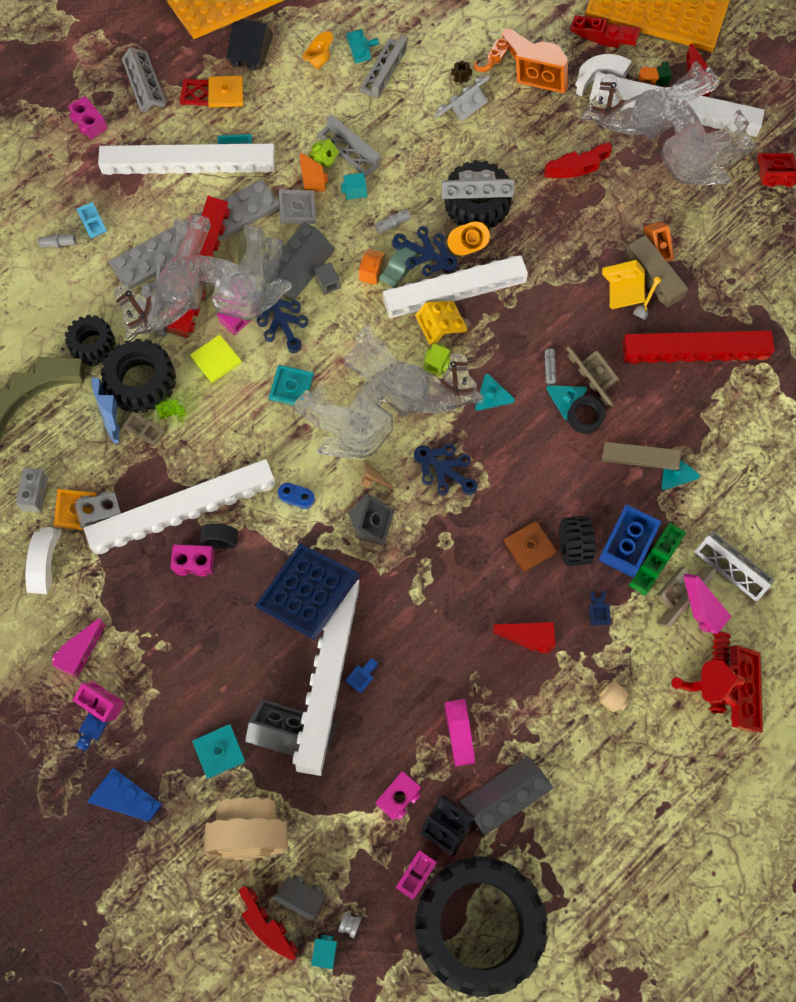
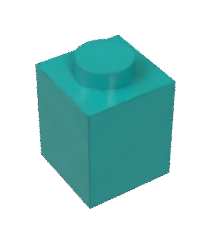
M364 173L343 175L344 183L340 184L342 194L345 193L346 200L367 197Z
M321 934L320 939L315 938L311 966L334 969L338 941H333L334 936Z

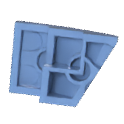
M92 378L93 392L106 431L113 443L119 444L120 427L116 421L117 401L113 395H108L100 378Z

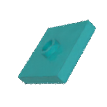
M278 365L268 397L269 400L305 408L314 372Z
M230 724L192 741L207 779L246 763Z

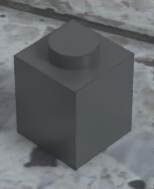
M331 262L321 264L314 269L315 278L324 295L341 288L340 279Z

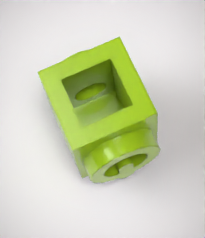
M433 344L432 348H428L425 353L424 370L441 376L443 371L447 372L453 356H450V350L443 345Z

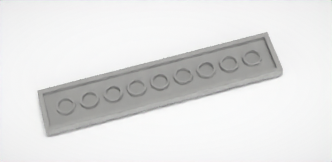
M263 179L224 199V201H228V209H231L229 219L224 221L226 228L224 235H220L219 241L279 209V202ZM203 211L108 261L126 291L157 275V266L162 265L169 269L177 264L175 263L176 259L188 254V251L191 250Z

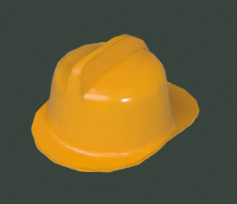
M325 31L316 36L302 55V58L309 61L316 69H320L330 59L329 46L333 41L332 32Z
M477 221L470 222L451 231L447 240L448 247L456 255H467L484 248L489 242L490 234L487 226Z

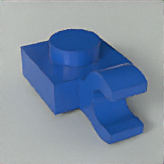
M371 658L363 669L357 665L345 681L362 694L374 679L370 673L375 670L378 663Z
M89 713L79 729L83 736L79 738L76 746L86 752L92 739L96 741L100 739L108 722H103Z

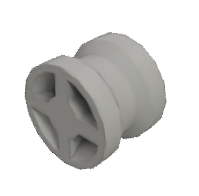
M346 911L338 932H346L350 937L354 938L362 917H353L350 912Z

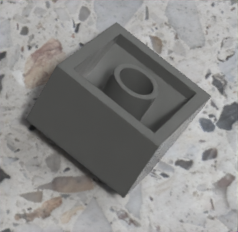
M296 875L293 878L288 876L274 900L315 921L326 899V896L322 895L324 890L315 885L312 888L305 886V880Z

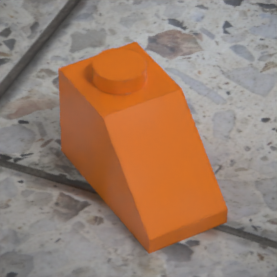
M303 153L299 154L304 190H314V192L326 191L325 183H328L327 172L323 173L322 165Z
M659 221L644 226L646 237L667 262L674 260L669 225Z
M368 249L363 254L359 268V281L377 285L385 252Z

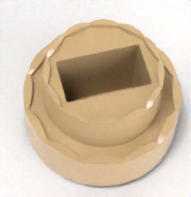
M239 797L234 800L224 799L223 801H218L216 821L206 823L204 854L221 856L222 859L241 860L270 857V855L288 852L287 821L276 819V800H271L270 798L260 799L252 797L245 799Z

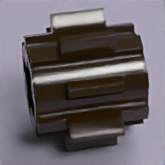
M461 60L454 63L451 75L454 76L456 83H466L469 81V77L472 76V69H470L468 62Z

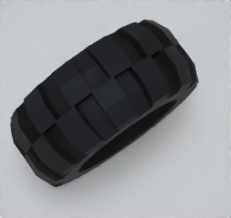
M475 856L460 859L447 865L427 884L418 902L415 914V934L423 961L444 985L458 993L461 992L474 997H489L491 995L504 994L517 988L518 984L526 978L528 979L534 972L542 953L545 952L548 935H546V921H548L545 904H542L537 893L539 891L529 878H526L518 871L517 867L506 861L492 859L491 857ZM475 883L491 885L501 890L513 903L519 919V935L510 955L501 963L483 969L471 968L459 963L447 950L442 939L440 927L442 911L450 896L459 888Z

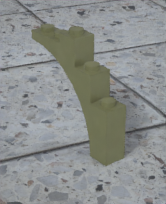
M37 356L36 363L33 364V373L12 372L11 379L8 380V389H0V441L10 419L28 400L53 387L83 383L86 366L82 359Z

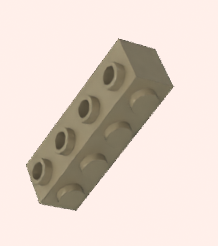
M646 235L627 246L625 252L627 261L637 260L645 269V281L650 289L654 284V278H661V282L657 284L654 290L661 303H664L668 308L685 298L688 291L687 286Z

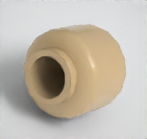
M606 682L598 691L599 702L612 712L619 709L621 711L624 710L629 703L627 700L628 691L616 682Z

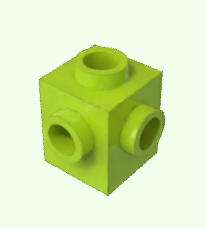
M324 139L316 142L311 147L312 150L308 155L311 159L322 165V167H330L340 152L330 139Z

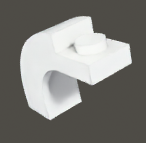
M602 54L588 59L580 67L575 84L577 86L576 94L580 96L584 94L590 83L594 81L596 73L625 79L629 73L632 61L615 54Z
M41 527L39 532H34L26 561L27 593H48L53 583L51 561L54 548L61 536L60 529Z

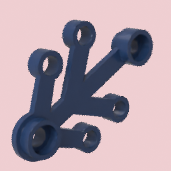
M425 226L419 227L416 232L424 247L407 240L404 234H396L392 239V246L395 249L401 250L405 247L422 255L416 258L409 257L405 262L408 269H414L417 265L430 260L439 263L435 265L426 264L422 268V274L426 277L439 270L452 272L457 268V259L448 253L443 243L445 237L440 233L433 237V243L437 245L440 254L435 253L427 236L429 233L428 228ZM425 268H428L430 273L426 272Z
M276 292L266 293L263 296L264 310L256 319L258 326L266 327L268 325V317L271 310H273L275 316L269 330L264 332L265 340L267 342L275 340V333L280 324L288 340V351L293 354L300 352L302 348L301 341L294 337L287 322L305 328L309 324L308 318L305 315L297 317L287 314L280 309L282 307L290 309L293 313H299L301 310L300 302L282 300ZM262 319L265 320L264 323H260L259 321ZM268 334L273 335L271 338L267 337Z
M447 444L444 448L432 450L427 446H419L415 449L414 459L421 464L422 482L424 485H431L433 483V475L429 471L430 464L436 470L437 492L439 495L445 496L449 492V486L445 482L444 474L459 483L464 494L473 495L476 492L477 483L475 480L466 479L450 468L469 466L471 462L469 455L463 454L460 458L439 461L434 457L443 455L451 457L455 454V446L453 444ZM451 448L453 451L449 453L446 449ZM425 452L427 455L421 456L420 453ZM466 458L468 459V462L463 463L462 459ZM428 476L431 480L425 481L424 478ZM471 483L473 487L468 488L466 484ZM445 487L447 490L442 492L440 488Z

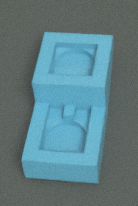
M93 202L77 208V212L90 238L107 232Z

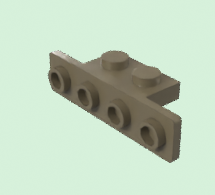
M567 347L566 349L569 352L568 358L573 363L577 362L580 366L578 371L584 378L586 376L591 381L589 385L595 392L599 391L602 395L599 398L604 405L616 406L605 391L620 379L601 354L596 350L582 361L571 347Z
M680 567L656 595L668 608L657 621L659 626L670 627L674 625L678 616L689 607L690 600L683 576L690 573L685 567ZM703 567L697 575L706 584L712 580L717 570L714 567Z

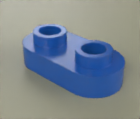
M283 483L278 488L279 499L284 503L302 509H309L315 503L314 493L307 488L292 483ZM289 489L290 493L285 494L284 491ZM307 495L308 499L303 500L302 496Z

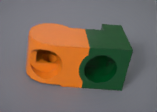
M661 62L660 67L641 68L637 82L655 86L669 85L672 77L669 62Z

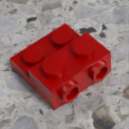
M758 153L757 161L760 167L759 177L762 185L769 187L776 185L792 187L796 185V160L793 153Z

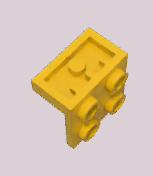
M637 260L602 268V275L610 282L611 309L645 302V269Z
M452 300L425 302L415 314L429 345L436 344L444 334L462 333L468 330Z

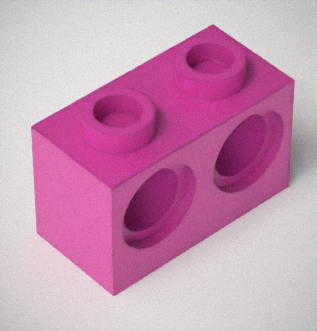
M86 96L68 106L70 119L74 124L77 123L79 125L78 128L83 135L87 134L92 139L108 129L104 118Z
M173 545L171 569L176 575L186 576L188 573H195L196 576L202 577L207 576V574H213L215 552L212 546ZM181 558H187L185 564H178ZM200 559H207L204 565H198Z
M94 681L82 683L72 700L103 722L116 720L125 704L124 701Z
M419 850L396 886V889L414 900L437 862Z

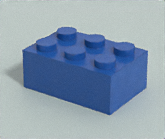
M626 504L598 561L634 577L662 521Z

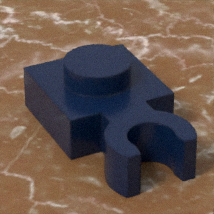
M592 591L590 600L594 605H589L588 607L590 626L610 625L609 604H603L606 598L605 591L601 592L600 599H597L594 591Z

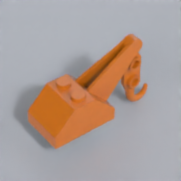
M510 28L504 29L502 31V38L494 43L488 53V61L485 66H477V61L473 63L476 71L487 72L495 64H498L509 50L516 61L517 83L559 93H565L568 88V59L559 45L544 41L534 44Z

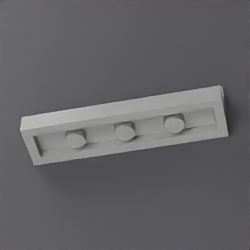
M401 35L398 42L389 38L360 87V92L379 99L407 50L408 37ZM390 46H394V49H393L392 52L390 53V51H389ZM387 59V61L383 65L382 60ZM380 71L377 78H375L374 73ZM373 84L372 90L366 88L367 85Z
M129 47L122 61L140 111L147 113L152 105L165 107L166 102L147 51Z
M332 114L326 118L327 126L317 134L320 140L330 139L332 143H335L334 145L340 152L338 155L359 173H364L365 178L381 166L380 154ZM330 131L335 135V138H326L324 135ZM337 143H345L347 148H338ZM349 153H357L359 159H351ZM361 163H369L371 167L365 171L361 167Z
M711 531L694 552L756 602L775 581L714 531ZM708 544L713 548L714 555L707 556L701 549ZM718 558H726L729 561L730 568H722L719 565ZM741 570L745 573V580H737L734 577V571ZM749 583H757L763 589L756 595L750 590Z

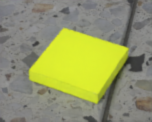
M218 335L190 354L192 360L211 383H214L242 363L221 335Z

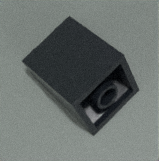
M245 19L233 22L226 59L231 63L230 65L235 67L243 65L247 66V69L250 70L262 69L273 38V32L266 23Z

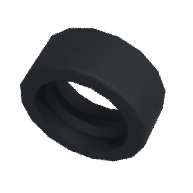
M583 396L573 402L568 410L567 419L569 425L575 431L589 434L601 426L605 419V410L599 400L590 396ZM584 405L592 408L597 415L596 421L591 425L580 422L576 417L578 407Z
M205 524L202 526L200 542L213 548H235L239 531L228 525Z

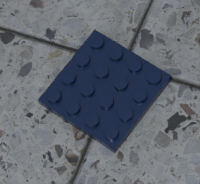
M300 543L257 601L255 607L315 641L360 575L357 571Z

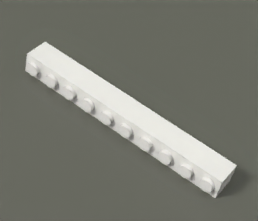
M596 73L590 96L592 101L607 104L609 93L599 92V88L610 89L611 86L600 85V82H615L617 86L614 89L613 106L623 99L626 101L620 107L630 110L642 111L648 114L651 113L757 137L762 126L765 111L764 109Z
M274 144L99 146L98 165L102 174L107 175L131 173L197 174L205 172L267 173L275 172Z
M265 459L84 527L90 549L94 554H103L115 546L121 547L126 545L128 541L140 540L149 533L161 532L170 525L177 526L183 520L195 519L204 512H213L220 506L232 505L241 498H250L257 492L269 491L276 485Z
M360 580L356 581L323 628L325 630L324 635L319 637L318 648H321L320 654L316 655L314 660V667L317 668L315 674H311L310 685L312 686V691L307 693L306 705H308L307 712H303L301 720L304 728L303 732L299 731L297 744H300L299 751H295L293 756L296 772L318 776L322 774L359 593Z

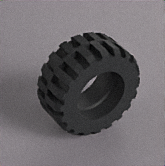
M473 160V163L465 162L462 167L460 165L456 167L448 177V180H459V172L465 170L473 172L490 170L495 172L496 179H510L508 175H505L506 172L502 168L498 169V165L494 163L492 165L488 164V161L484 160L483 162H478V160ZM494 197L486 203H474L466 198L444 199L448 216L452 220L455 219L454 223L460 226L477 221L483 223L489 230L490 226L494 228L498 226V222L504 221L505 216L509 213L512 197Z
M135 339L133 342L127 340L124 341L125 344L116 345V349L114 351L110 350L107 354L108 359L105 358L102 364L104 367L101 368V380L108 395L114 396L117 406H120L125 411L130 409L131 413L133 411L138 413V410L146 413L148 409H157V405L160 403L162 405L167 402L166 397H171L173 394L172 389L176 385V373L166 350L162 349L159 344H153L151 340L147 339L144 342L141 339ZM148 365L155 369L153 378L143 386L129 387L123 384L125 374L135 366Z

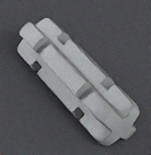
M546 349V383L555 384V350Z

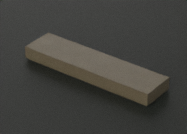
M605 442L602 462L679 470L681 450Z

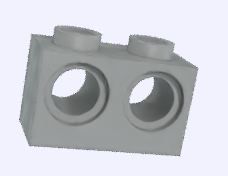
M23 468L15 503L22 511L41 513L48 482V476L42 469Z
M102 492L98 496L91 498L90 496H83L75 504L80 528L121 514L115 492L110 494L109 492ZM108 503L112 508L104 509L102 504ZM83 508H91L93 512L87 514L83 511Z

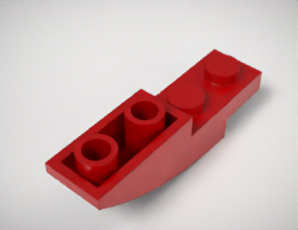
M577 15L574 16L570 31L584 39L614 48H620L621 44L636 46L640 35V28L612 25L607 24V19Z
M609 142L603 145L600 144L591 151L583 152L580 156L576 151L566 153L555 161H549L545 165L543 175L545 178H572L594 172L599 169L601 161L610 157L612 146Z
M244 886L238 891L248 908L241 915L254 934L281 956L290 960L298 958L295 954L298 952V949L292 940H287L285 936L287 930L282 921L277 922L276 919H273L269 923L266 919L269 918V915L263 906L261 908L258 906L256 900L259 898L253 887L249 889L248 886Z

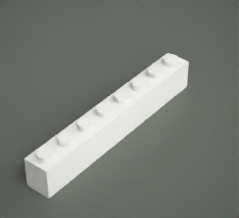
M521 255L510 256L504 260H494L489 264L476 265L470 269H460L455 273L442 274L432 279H423L421 282L407 283L398 288H389L383 291V301L390 319L419 311L425 302L458 301L525 283L528 272Z

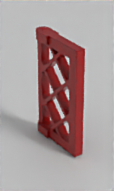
M183 79L180 105L209 106L207 100H202L208 96V91L203 86L208 87L209 80ZM188 86H196L191 90L188 89ZM201 89L204 93L196 97L193 93ZM191 95L194 100L186 99V97Z

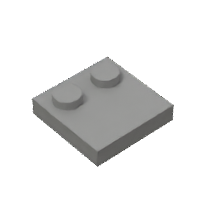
M279 189L280 224H303L304 221L308 224L316 223L314 190Z

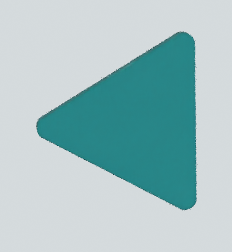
M485 374L475 410L480 411L514 403L515 399L489 374Z
M548 385L546 390L563 418L568 420V410L576 399L585 395L587 388Z
M680 460L679 470L663 469L661 489L667 490L700 478V474Z

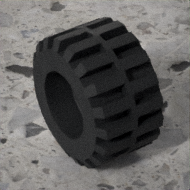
M86 315L85 318L82 316L78 317V321L73 320V325L67 327L69 332H65L67 347L74 358L82 359L87 366H92V363L95 366L99 365V362H103L108 357L107 354L110 350H115L116 341L113 332L103 318L99 319L96 315L93 317ZM89 336H99V339L94 344L82 345L83 341Z
M587 516L562 518L559 526V543L566 566L592 564L595 557V537L590 519Z

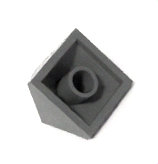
M366 494L348 512L355 528V538L379 545L385 544L394 509L373 496Z

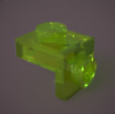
M177 399L162 401L160 404L155 405L160 419L178 414L180 422H185L183 418L186 415L183 404L179 405Z

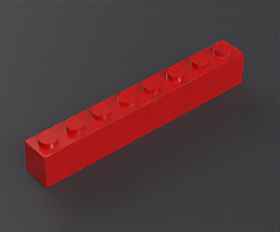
M207 196L166 326L168 333L189 338V334L194 332L196 323L193 321L195 316L198 317L201 306L198 305L200 300H204L206 290L204 286L205 283L209 284L210 267L213 268L215 265L216 257H214L215 251H219L221 245L219 238L220 235H224L226 228L224 221L225 219L228 220L231 209H228V201Z
M772 331L625 334L622 341L624 362L631 364L639 362L657 363L658 361H666L667 363L676 361L693 362L695 360L710 362L713 360L730 361L733 359H739L740 361L758 359L762 361L769 359L775 351Z

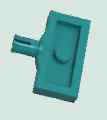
M362 29L346 33L355 64L371 60L370 47L379 45L377 37L367 40Z

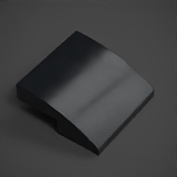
M440 795L432 814L427 815L420 834L451 856H454L466 838L475 816L445 795Z

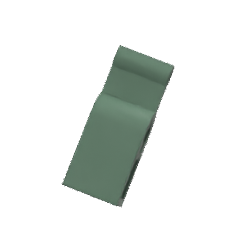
M405 247L397 250L379 279L395 288L401 278L405 277L410 270L405 265L406 260L409 257H419L420 254Z

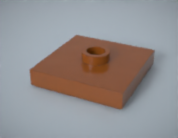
M537 521L503 540L523 573L557 554V551Z

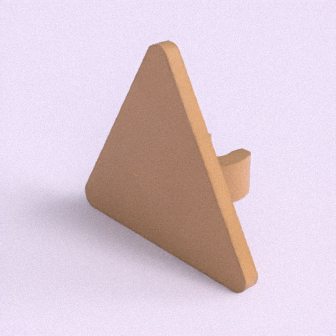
M366 459L363 461L365 474L361 479L363 486L368 488L373 480L390 489L394 488Z

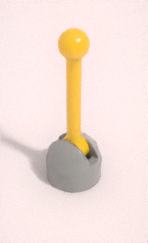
M660 277L654 278V284L644 304L635 308L634 315L646 320L649 313L647 304L657 284L661 282Z

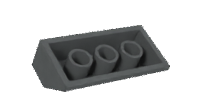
M304 221L262 273L264 284L290 301H295L314 277V269L324 264L335 248L318 229Z
M261 699L249 721L245 741L294 756V752H298L300 744H297L299 731L303 732L304 724H301L303 711ZM332 721L324 763L338 725L336 721Z
M527 755L461 800L460 803L465 810L475 816L473 823L484 837L550 792L553 786L542 770Z

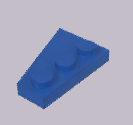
M112 768L87 801L90 804L148 822L153 819L162 807L160 802L115 768Z

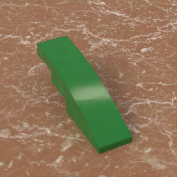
M670 522L629 586L646 596L686 532Z

